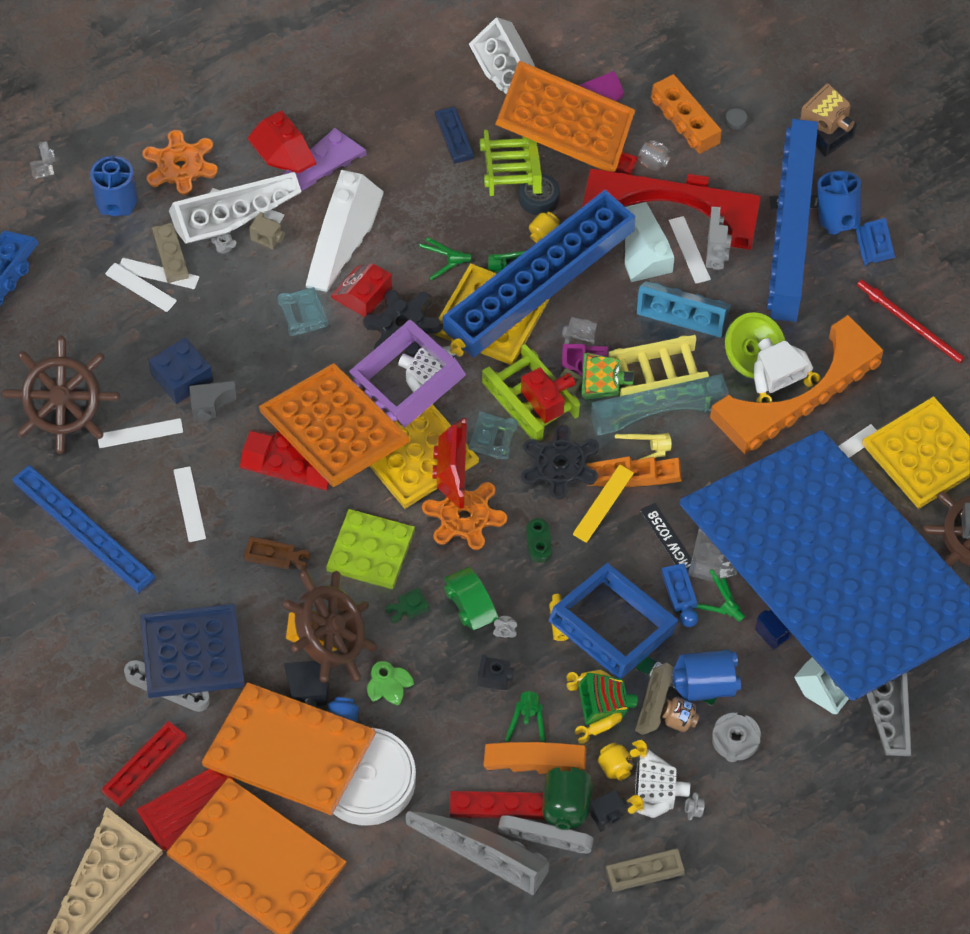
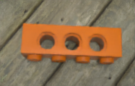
M674 74L653 84L651 95L653 103L661 108L668 120L672 121L678 133L683 134L691 148H695L701 154L720 144L722 130Z

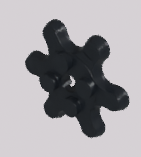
M389 290L384 298L388 306L387 309L381 314H368L363 321L364 327L367 330H378L381 333L380 339L374 345V350L400 328L397 326L398 320H411L425 333L437 334L443 329V323L440 319L426 317L425 315L426 309L433 300L432 296L427 292H420L415 299L405 302L401 300L399 292ZM414 341L405 349L406 354L414 358L422 347Z
M564 424L555 427L554 438L551 442L540 443L535 439H529L523 445L524 451L528 455L533 456L536 462L534 466L522 472V480L528 485H533L539 481L550 483V493L556 500L564 499L568 492L567 485L569 483L581 481L586 485H593L598 479L597 471L589 468L585 461L598 452L599 443L594 439H588L582 443L572 442L570 439V428ZM560 459L567 462L561 468L555 465V462Z

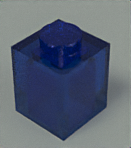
M764 610L758 615L755 631L773 650L792 637V633L772 610Z

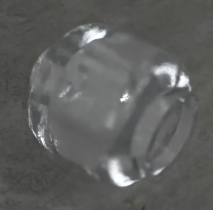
M655 140L645 141L638 154L640 163L653 171H658L661 167L666 168L671 158L668 156L669 148Z

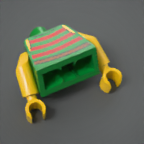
M603 670L581 673V676H578L575 672H570L566 676L567 681H574L566 684L568 690L575 691L579 688L585 725H590L589 728L585 726L576 728V735L582 732L586 734L578 739L580 744L588 742L589 735L591 734L595 736L609 730L621 722L622 717L628 712L629 708L637 706V695L626 693L624 682Z

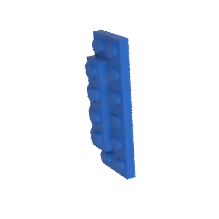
M5 230L1 233L0 306L3 304L6 294L16 288L18 279L28 273L30 264L27 261V257L39 244L35 237Z

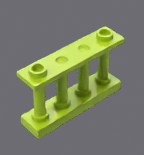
M484 130V138L480 139V150L485 151L487 174L484 175L485 188L489 187L490 196H494V185L528 183V185H532L533 194L542 193V175L537 142L523 136L522 139L489 140L488 130ZM523 147L524 149L522 151L491 152L490 150L495 148ZM524 159L526 161L524 163L492 164V161ZM526 171L527 175H493V173Z
M524 344L521 346V359L501 372H494L490 366L482 370V383L528 436L540 442L543 440L544 426L553 420L544 424L541 418H535L531 414L533 407L529 402L522 403L517 398V395L522 393L521 383L513 388H508L503 380L527 365L532 371L541 367L550 380H556L555 376L539 360L537 353L533 349L530 350ZM567 390L560 392L565 399L564 413L569 411L575 419L578 418L580 402L577 397L571 395Z

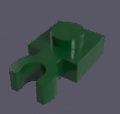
M419 588L398 597L399 604L393 603L385 607L386 614L390 612L397 613L391 617L392 624L398 623L404 615L410 620L430 610V605Z

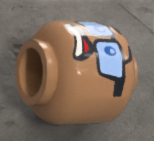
M675 697L672 700H667L661 717L664 718V723L668 727L686 732L690 727L694 728L696 726L699 714L696 713V705L693 702Z

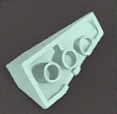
M644 202L627 206L626 208L635 215V231L625 238V267L631 282L672 273L674 265L673 252L648 204Z
M813 657L804 664L794 677L805 697L832 714H838L849 700Z

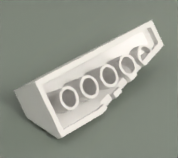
M496 17L469 43L485 75L505 94L508 91L519 60L535 67L512 22Z
M341 170L317 241L306 288L327 292L341 273L344 264L348 263L356 247H359L365 234L369 233L372 229L384 192L364 175Z
M293 172L172 203L169 213L176 232L188 244L227 234L253 220L260 212L265 213L300 194L301 189L296 174Z

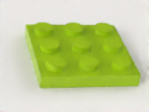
M348 509L326 569L331 573L339 571L342 576L394 589L414 535L415 527Z

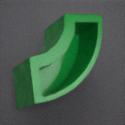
M470 567L444 577L446 586H444L445 593L459 608V617L464 626L467 625L472 630H476L499 619L485 587Z

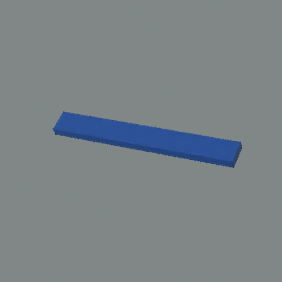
M28 465L12 478L16 486L138 594L155 580V575L31 465Z

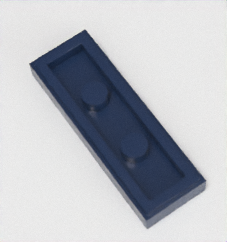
M456 107L435 111L436 120L453 163L456 164L474 159L473 150Z

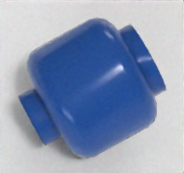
M337 697L335 701L329 703L327 712L358 723L359 706L354 704L353 699Z

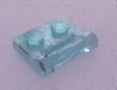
M315 287L291 294L282 293L277 296L278 304L282 306L287 319L288 331L291 336L328 327L327 319ZM296 303L303 323L296 321L290 304Z
M480 411L468 449L500 460L508 459L510 454L509 446L513 433L517 430L518 422L513 418L503 419ZM498 429L504 430L501 445L499 447L493 446Z

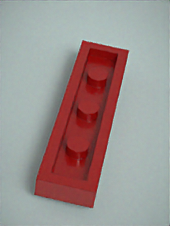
M168 721L101 789L102 793L121 807L187 740L186 734Z
M451 791L450 818L500 819L501 816L507 815L521 819L546 820L542 814L544 793Z

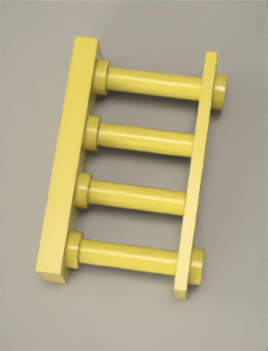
M684 335L676 339L625 349L618 348L610 351L609 358L620 360L621 371H629L627 364L640 362L646 384L636 386L624 385V388L620 389L619 401L621 408L708 391L710 381L708 372L700 373L697 371L691 352L695 351L696 336ZM682 353L689 375L677 377L670 355ZM661 357L668 379L655 381L648 360Z

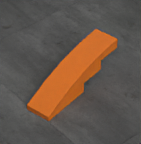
M630 456L586 464L598 473L597 481L593 485L587 486L605 487L619 465L634 473L625 487L682 482L679 458L656 461L654 457L632 461Z
M542 742L485 744L484 767L486 770L510 768L513 772L536 770L539 774H546L549 770L560 767V771H571L572 767L585 770L586 746Z

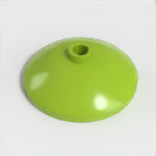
M751 312L737 317L730 324L725 336V350L729 361L739 373L753 379L754 364L757 361L758 353L761 351L758 346L759 343L765 338H769L774 345L785 341L784 335L777 323L764 314Z

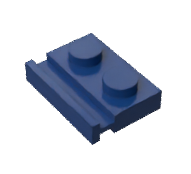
M886 218L865 223L864 226L856 229L864 265H868L867 263L873 261L877 263L895 258Z

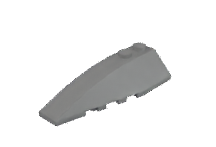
M906 672L867 694L886 755L911 756Z
M408 811L406 814V825L533 896L549 872V862L540 853H532L526 850L525 846L518 841L512 842L484 828L447 817Z

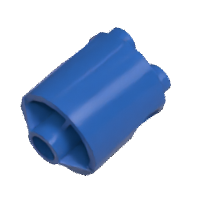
M106 156L99 159L90 171L95 203L99 212L102 215L110 216L130 215L138 201L132 165L128 160L119 156Z
M832 171L824 174L817 183L819 224L826 228L830 234H838L840 231L859 228L861 221L860 178L848 171Z
M729 649L721 651L681 654L673 669L675 689L685 700L690 702L718 697H734L737 690H741L739 675L736 676L735 666L738 665L736 652H730Z

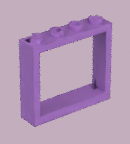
M411 320L407 321L349 371L354 378L352 381L361 390H364L363 392L372 401L375 400V404L381 410L387 411L386 414L394 422L397 421L404 428L466 376L459 363ZM415 341L436 359L443 368L396 407L368 380Z

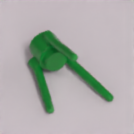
M526 251L489 254V271L496 274L507 266V261L517 259Z
M527 691L521 694L520 702L516 703V710L507 731L506 742L510 741L521 712L524 715L525 724H528L530 716H534L537 713L540 742L546 743L542 717L543 705L539 704L540 696L537 693Z

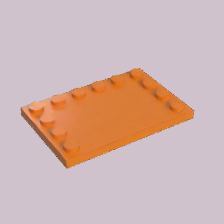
M519 60L495 125L599 169L615 172L635 109Z
M335 363L259 406L263 416L332 487L337 486L410 442L408 435Z
M247 682L202 760V764L206 768L332 816L376 732L373 728Z
M230 778L224 782L167 851V856L275 934H292L346 866V861Z

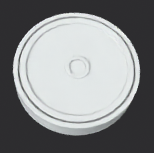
M373 728L376 735L333 814L346 822L356 825L384 823L401 813L413 796L416 785L413 756L402 740L385 730Z

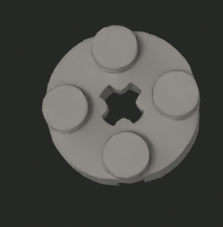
M728 713L720 717L712 732L713 746L729 762L747 759L759 748L760 728L756 721L747 715L744 717L737 715L738 713ZM731 733L741 734L740 741L732 740Z

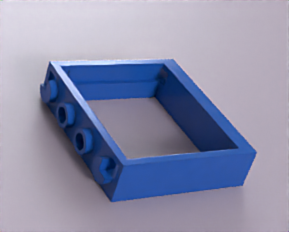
M606 563L553 607L549 622L615 677L622 679L674 633L678 619L660 606L653 598L640 590L636 584L624 577L617 569ZM602 582L659 627L627 656H624L570 611L574 605Z

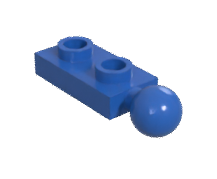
M685 563L662 568L661 573L674 613L682 611L680 622L683 626H695L698 622V614L693 608H697V600Z

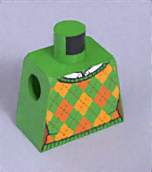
M584 353L582 397L584 400L620 395V384L633 385L634 371H621L620 360Z

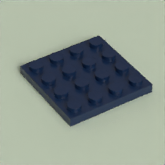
M235 604L140 615L148 698L245 687Z

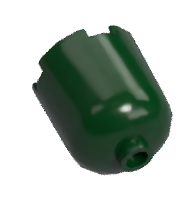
M556 767L546 773L542 814L548 823L560 830H569L579 827L586 821L593 790L591 775L573 767L571 772L560 771V767Z

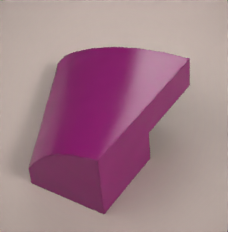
M614 71L578 85L616 102L624 94L621 83Z
M563 344L562 367L583 377L584 353L608 357L609 348L608 346Z

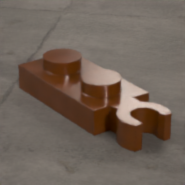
M251 536L244 553V561L287 570L290 569L291 564L300 570H306L307 563L301 562L300 559H310V552L306 550L295 552V545Z

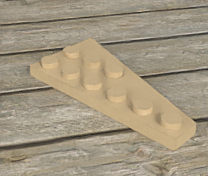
M106 807L103 814L104 817L94 833L92 843L82 858L71 882L69 892L64 897L61 903L62 907L56 919L53 920L47 934H90L163 854L162 849Z

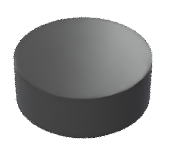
M735 108L727 112L726 124L729 128L739 130L745 127L747 114L743 110Z

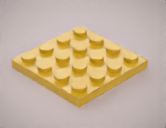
M470 263L439 317L442 323L443 315L490 280L496 273ZM550 298L484 349L481 354L509 365L515 363L521 352V346L526 343ZM443 329L441 332L434 334L451 342L453 341Z
M934 396L862 440V445L918 509L938 498L939 492L943 491L946 493L970 478V436Z
M433 404L405 428L395 421L408 435L410 442L369 466L404 509L438 489L437 479H433V465H437L438 459H433L434 445H438L439 436L451 425ZM467 443L465 471L479 463V457Z

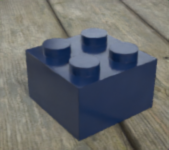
M186 337L148 360L151 375L175 404L190 396L189 386L213 382L211 366Z

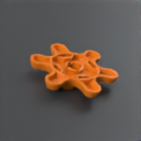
M172 130L168 134L169 144L163 149L151 146L146 147L142 152L144 159L157 165L156 170L147 175L148 184L152 187H158L164 182L176 183L177 191L181 195L187 196L193 189L192 180H197L199 177L214 178L218 173L217 166L203 159L213 148L212 140L202 138L197 143L188 144L184 141V135L181 131ZM178 161L185 162V164L182 165V168H180V166L175 165V163Z
M485 482L474 491L465 490L464 509L458 508L448 497L442 501H425L422 505L423 513L429 517H436L441 520V526L434 532V540L439 545H445L451 538L460 536L463 539H467L471 549L480 550L485 544L482 529L488 526L502 527L507 522V515L504 511L493 510L488 506V500L495 494V486L490 482ZM461 511H468L471 515L468 518H459L458 514Z

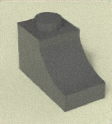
M235 381L189 386L194 421L216 418L217 411L223 405L237 401Z

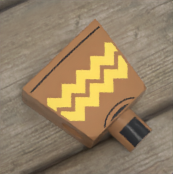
M828 83L802 107L800 120L818 122L817 129L827 134H832L838 127L848 132L855 123L854 120L848 117L850 103Z

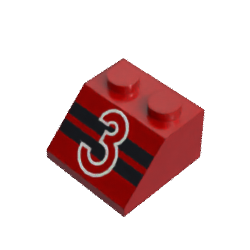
M376 264L356 266L334 291L331 298L365 317L371 314L381 303L387 291L392 290V274Z

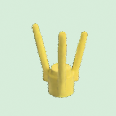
M669 433L615 435L616 439L650 440L651 450H656V453L640 459L665 457V451H671Z

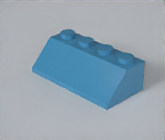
M645 281L640 286L637 305L638 315L722 337L729 317L730 304L720 300L705 298L698 294L694 295L683 292L680 289L665 287L658 283Z

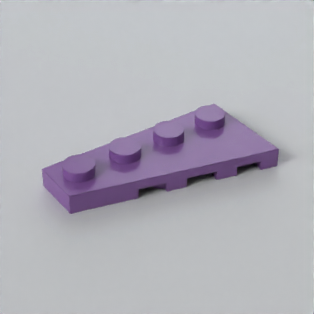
M334 128L310 149L316 165L296 174L301 191L315 184L319 178L330 176L337 168L350 165L351 161L357 157L362 158L366 156V149ZM287 170V171H286L285 173H283L282 175L289 174V173H293V172H292L291 170Z

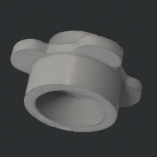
M230 232L211 238V242L215 244L216 250L219 253H228L236 246V241L231 238Z
M501 616L494 621L496 629L493 630V634L495 636L505 638L516 636L515 627H517V622L512 617Z
M694 792L693 796L687 798L685 802V812L688 813V820H692L693 816L701 817L704 812V799L700 798L697 792Z

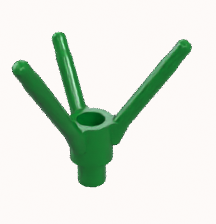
M429 237L426 238V241L436 247L422 243L419 244L421 248L447 256L448 265L430 276V280H434L457 264L471 261V254L452 250Z
M710 569L709 572L726 602L721 607L697 603V608L718 612L723 615L727 614L730 618L733 616L740 622L745 615L735 603L726 578L722 576L719 579L715 571Z

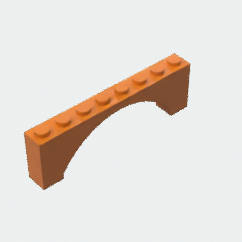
M847 315L831 326L829 339L833 344V361L823 379L811 390L789 400L771 403L748 402L734 399L727 395L712 405L710 418L744 454L751 450L755 451L764 441L776 437L780 430L785 427H791L798 418L810 414L814 407L820 403L825 404L836 392L841 393L847 388L848 384L853 381H859L870 369L875 370L879 367L884 350Z

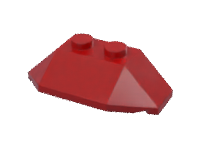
M282 110L259 121L248 136L250 144L269 166L291 170L299 174L316 165V161L302 134Z
M461 418L439 436L438 445H434L433 459H438L437 465H433V479H437V488L458 508L464 509L467 418Z

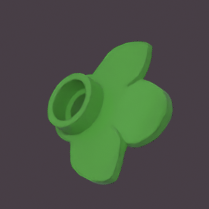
M380 661L371 669L372 679L367 685V693L372 702L377 701L383 696L388 702L398 706L403 698V688L413 686L414 681L405 669L394 668L390 663ZM385 669L387 676H381L379 670Z

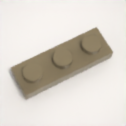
M173 223L152 227V233L167 283L188 279L187 267Z
M665 663L653 668L635 730L642 735L656 730L660 725V715L667 701L668 687L673 680L672 673L674 667Z
M678 849L606 866V873L612 892L681 876L685 873Z

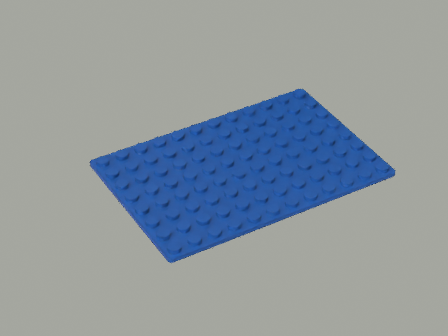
M818 431L680 500V506L852 701L859 699L970 638V588L824 431Z

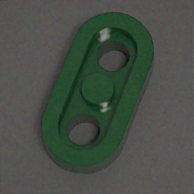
M541 518L532 519L526 526L529 557L534 562L544 563L552 555L549 524ZM535 527H541L542 529L536 530V529H534V528H535ZM537 547H543L544 549L538 550Z

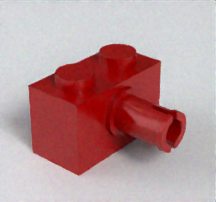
M539 367L521 376V392L544 424L564 414L565 399L560 392L575 386V380L573 376L570 377V373L552 381L543 369Z

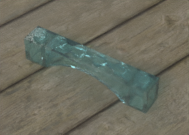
M719 374L593 402L591 419L598 436L619 431L639 419L664 411L676 409L709 411L712 405L726 397L729 392L723 375Z

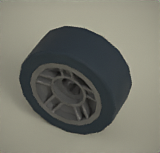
M541 173L542 193L533 194L532 185H528V183L520 184V206L530 214L538 215L539 213L552 212L558 205L560 194L558 182L547 174Z

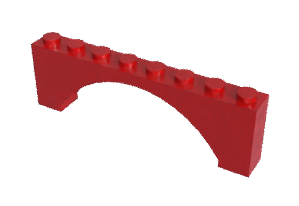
M590 169L582 207L604 190L610 193L624 207L649 201H669L692 207L709 218L711 216V208L720 207V216H724L723 225L728 226L727 235H731L730 247L752 249L761 196L647 178L645 176L609 172L602 169Z

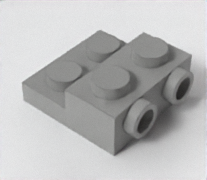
M720 207L711 208L706 268L717 270L723 269L724 260H729L731 235H727L728 226L723 225L724 216H720Z

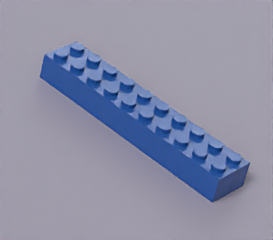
M792 119L791 127H787L767 303V310H771L770 318L775 320L797 322L802 293L818 122Z
M604 190L443 315V330L453 340L461 339L466 345L463 349L474 358L635 231V215Z

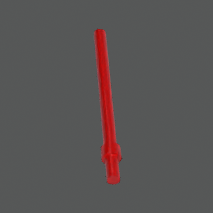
M863 279L858 282L857 287L868 294L869 299L875 303H880L958 364L963 362L964 356L886 298L881 290L878 288L874 289Z

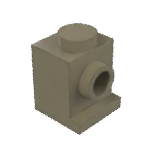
M262 212L258 214L249 227L251 240L272 250L278 243L283 241L285 231L281 230V225L273 219L265 218Z

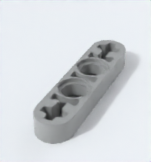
M138 660L128 662L124 668L125 679L130 684L147 691L145 663ZM136 669H139L140 674L135 673L134 676L131 675V671L135 672ZM208 691L191 693V695L181 694L163 697L197 712L206 710L210 704ZM200 696H203V701L195 702L194 698L198 699Z
M501 816L498 825V831L503 835L583 854L591 852L594 842L593 837L585 833L560 830L555 826L513 816Z

